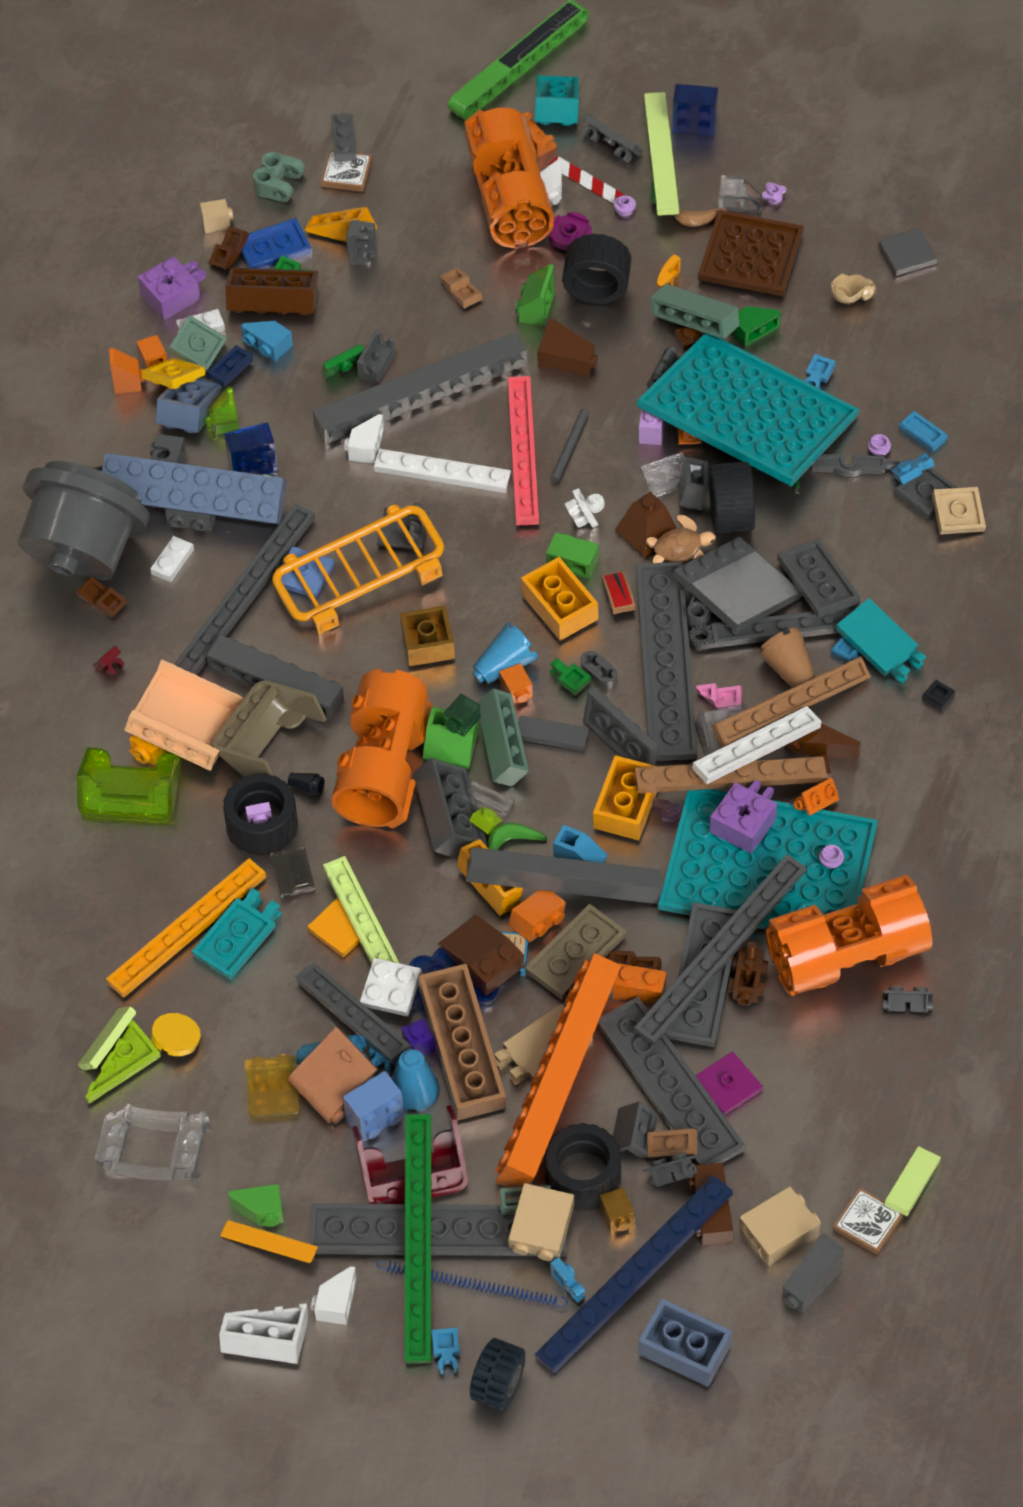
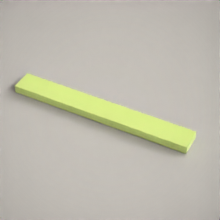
M665 92L644 93L657 215L679 214Z

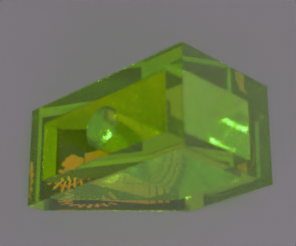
M227 387L208 408L210 417L205 418L207 431L212 430L213 439L240 435L232 387Z

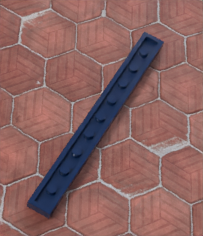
M713 1175L535 1353L536 1359L555 1374L733 1195L732 1189Z

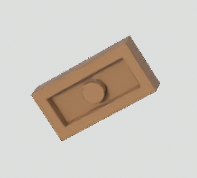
M692 1128L647 1132L648 1158H668L685 1152L687 1156L697 1155V1130Z

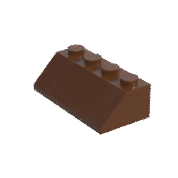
M231 268L225 286L226 310L235 313L254 311L258 314L276 312L277 314L298 313L300 315H308L314 313L317 299L318 271Z

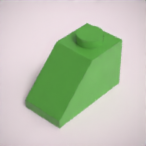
M279 1184L228 1191L230 1207L257 1226L273 1227L279 1223H284Z

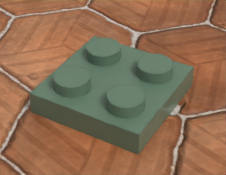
M189 315L167 351L184 361L204 366L206 374L227 337Z

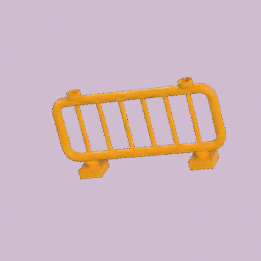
M395 504L386 510L387 516L299 558L293 553L287 555L283 559L285 564L277 568L273 573L272 582L290 615L298 621L313 619L314 628L318 635H321L339 626L338 616L334 609L414 570H417L418 580L422 586L443 576L438 558L444 551V543L426 512L418 506L410 505L400 509ZM411 514L416 515L433 541L435 549L422 556L401 518ZM395 521L398 522L418 556V559L403 566L381 531V528ZM374 531H377L398 567L382 576L360 538ZM355 540L377 576L376 579L362 586L339 549ZM334 550L357 587L341 596L319 560L320 557ZM314 560L336 597L320 606L298 569ZM293 570L295 571L314 604V609L307 612H300L282 583L281 578L283 575Z

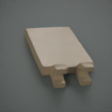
M562 1004L504 1042L503 1049L494 1054L499 1070L505 1068L512 1061L517 1064V1067L509 1071V1074L512 1076L509 1078V1081L515 1087L519 1086L529 1077L532 1080L535 1073L538 1072L540 1068L539 1062L549 1046L547 1044L549 1038L558 1025L556 1021L560 1012L564 1010Z

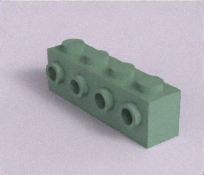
M665 284L650 297L653 316L725 339L740 326L738 307L669 284Z
M492 689L476 704L493 782L512 787L529 772L512 694Z

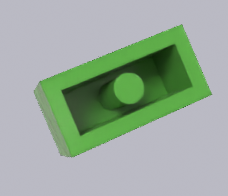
M555 532L546 552V564L560 557L574 575L590 579L599 560V544Z

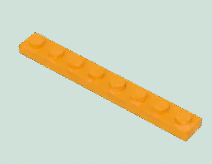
M250 858L247 859L106 978L107 984L125 998L223 915L236 898H243L252 888L266 878V872Z

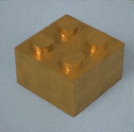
M446 605L400 613L401 631L409 666L455 659L454 640Z

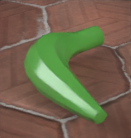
M503 823L495 827L490 833L488 848L490 850H499L504 842L511 839L547 841V836L522 824Z

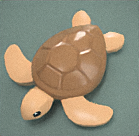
M678 515L676 520L682 528L672 529L663 534L659 539L649 537L646 539V543L650 548H654L657 554L653 558V563H663L664 560L685 563L704 555L700 547L711 545L715 541L716 536L712 532L698 534L696 532V523L685 515Z

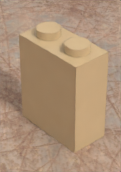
M524 1183L509 1236V1249H513L515 1253L520 1255H527L528 1253L538 1255L540 1259L545 1261L560 1258L574 1208V1195Z
M791 1187L786 1188L743 1214L739 1219V1229L768 1267L817 1238L821 1225L816 1213L810 1212L806 1207L802 1195L798 1192L795 1193Z

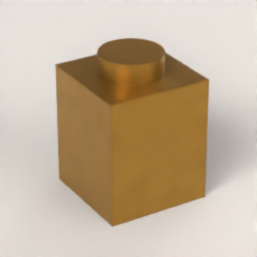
M624 1187L600 1195V1208L610 1232L617 1230L625 1231L632 1225H635V1212Z

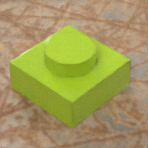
M484 806L474 812L469 821L489 834L495 827L501 825L503 820L493 810Z

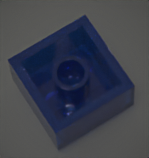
M676 84L673 97L672 132L715 136L718 118V87Z
M268 422L224 433L227 459L231 471L258 475L278 471L275 442Z

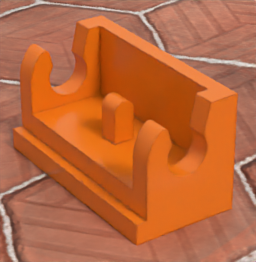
M530 112L523 113L526 119L532 116ZM532 118L527 120L537 158L557 148V144L552 141L554 139L552 135L547 136L534 123Z

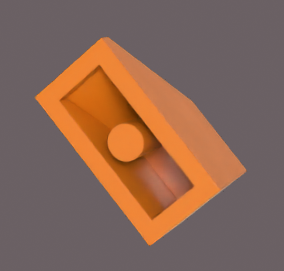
M109 348L115 394L142 391L141 382H145V379H142L141 370L144 368L139 369L138 360L115 348Z

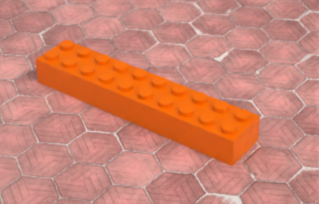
M594 953L590 960H584L581 969L577 971L573 980L575 984L570 989L565 1000L564 1010L560 1012L556 1021L558 1025L549 1038L547 1051L544 1052L539 1062L540 1068L535 1073L530 1084L532 1088L522 1103L521 1108L523 1109L520 1115L517 1116L512 1128L514 1131L511 1137L509 1136L503 1149L505 1153L495 1168L494 1172L498 1173L495 1183L506 1188L523 1187L524 1183L530 1184L535 1178L620 970V964Z

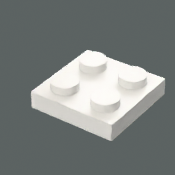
M374 958L360 1002L367 1008L408 1017L419 984L418 975H422L421 968Z

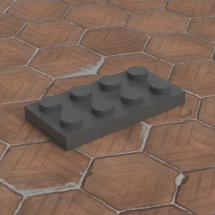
M819 539L777 553V560L818 618L860 604L859 594Z
M595 687L587 692L583 723L620 757L655 766L659 748L656 741L645 734L638 724L633 723L620 708H617L609 701L605 694L598 691Z

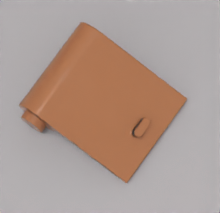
M335 1027L290 1074L288 1081L328 1124L332 1122L336 1124L345 1116L343 1096L366 1083L378 1069L338 1027Z

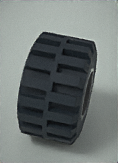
M492 1338L484 1347L475 1366L470 1383L471 1400L499 1411L505 1409L511 1402L522 1377L525 1366V1349L500 1339Z

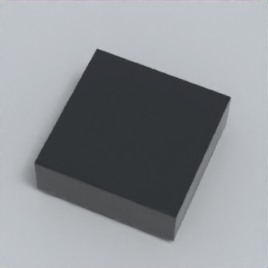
M935 680L922 695V700L942 711L955 696V690Z

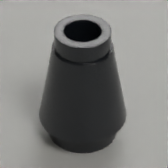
M291 772L288 777V786L314 797L315 795L319 796L322 794L325 779L318 773Z

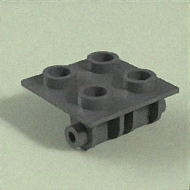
M414 503V506H418L423 509L422 504ZM386 507L384 508L383 517L388 515L386 513L388 508ZM414 514L401 518L418 549L422 550L426 530L420 519ZM397 521L381 528L391 547L413 549ZM378 536L377 545L385 546L380 536Z

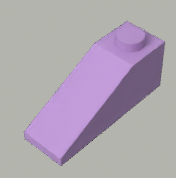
M641 409L639 423V444L662 445L665 421Z

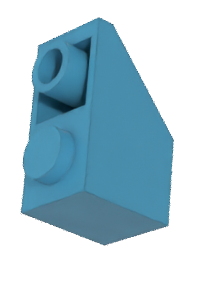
M276 321L243 323L241 325L244 343L254 347L264 357H269L275 362L293 346L292 332Z
M566 825L562 826L553 842V857L605 863L608 857L607 853L586 833Z

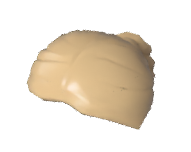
M841 273L831 282L833 297L843 304L854 303L858 299L863 301L869 300L876 291L873 281L869 278H864L860 274L845 275Z

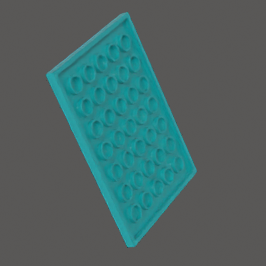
M707 333L637 400V407L743 462H748L749 465L790 486L858 417L860 409Z
M714 789L687 791L658 903V910L691 916L693 902L738 910L787 854L807 868L806 873L757 929L766 930L769 928L770 919L812 905H816L821 913L825 915L857 904L858 896L862 894L861 889L864 888L878 820L822 809L808 816L807 810H797L794 804L772 800L777 803L776 819L751 854L710 833V817L728 792ZM836 845L842 850L844 860L839 867L827 868L821 864L819 855L824 847Z

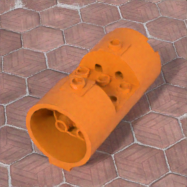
M494 108L485 112L479 109L464 122L466 126L465 139L482 195V202L491 236L498 244L508 248H515V245L526 243L527 246L534 245L547 237L554 227V213L545 182L540 175L536 161L537 154L527 119L521 112L511 108Z
M382 669L367 672L360 679L357 694L351 701L350 724L352 730L359 738L356 742V747L341 753L337 759V778L331 802L337 813L356 824L369 827L389 826L394 829L407 821L416 782L411 779L412 771L409 764L405 761L407 750H413L425 742L427 723L431 708L433 707V703L428 701L429 696L426 692V685L420 679L407 672L395 670V673L383 672Z
M906 874L861 889L862 894L858 896L857 904L825 915L821 913L816 905H812L770 919L769 928L766 929L767 946L771 961L775 963L778 973L781 974L777 977L785 992L789 996H793L812 989L823 988L840 979L841 968H850L856 963L865 960L876 959L882 967L929 951L932 948L931 927L925 907L917 892V886Z

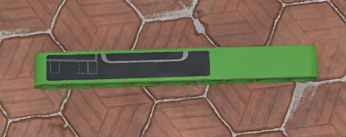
M573 0L567 1L457 91L448 101L447 108L463 120L470 118L587 21L589 10Z

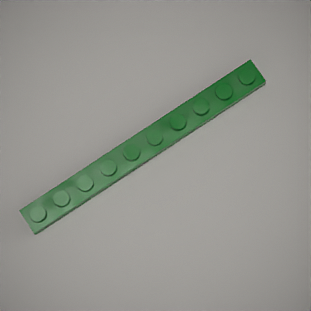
M431 1114L406 1115L405 1364L431 1363Z

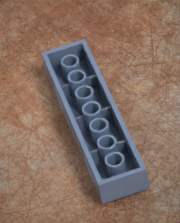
M109 453L104 455L102 472L123 481L136 490L142 498L141 504L145 507L169 508L278 526L282 522L288 482L284 478Z

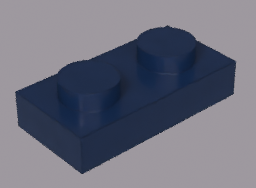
M235 345L207 371L208 378L226 387L254 361L253 354Z

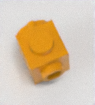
M131 734L130 736L131 748L128 751L142 764L148 762L155 766L167 752V750Z

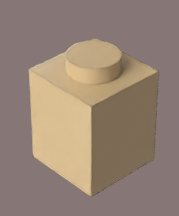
M226 199L200 203L205 234L228 229L230 220H234L232 207H227Z

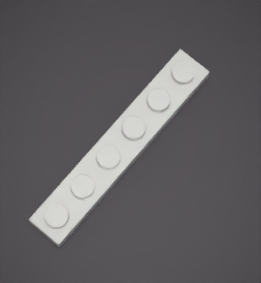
M379 449L374 464V472L507 493L511 479V470L385 449Z
M806 706L693 762L692 769L706 784H709L819 729L822 721Z

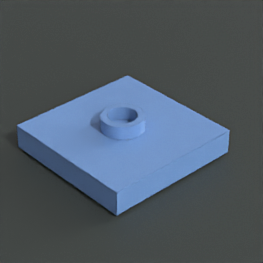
M292 546L288 555L293 553L299 558L309 553V551ZM322 556L319 560L329 575L335 565V561ZM314 560L298 569L316 599L326 579ZM294 570L282 576L281 580L286 590L308 596Z

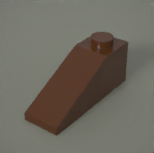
M821 723L819 729L785 745V747L792 752H798L804 756L826 754L827 757L858 759L861 742Z

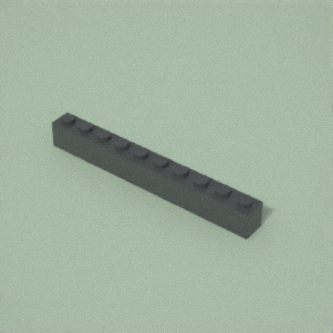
M516 332L510 333L313 410L314 426L325 444L336 441L341 437L351 434L353 428L378 414L383 415V420L397 417L412 409L420 408L427 403L440 400L453 393H458L463 389L478 385L488 379L499 377L511 370L519 369L527 365V350Z

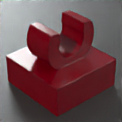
M115 645L93 666L99 672L105 668L107 674L113 676L116 671L112 668V664H116L119 668H122L125 664L122 659L116 658L121 651Z

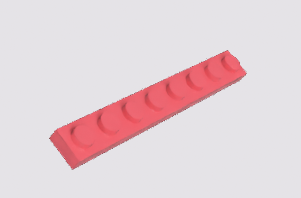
M530 376L508 377L516 525L539 524Z

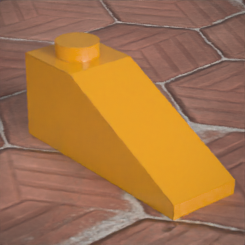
M361 207L313 215L304 229L308 233L347 242L346 236L351 220L375 222L368 208Z

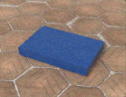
M294 218L251 232L241 254L248 268L265 269L276 265L281 255L293 260L311 254L312 248L300 224Z

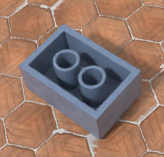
M661 1299L638 1340V1354L709 1387L732 1345V1331L667 1300Z

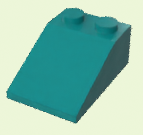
M536 75L535 122L544 125L554 122L566 126L578 123L579 77Z

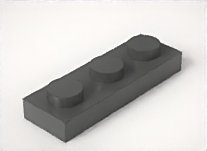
M341 113L332 115L335 161L356 160L353 114Z

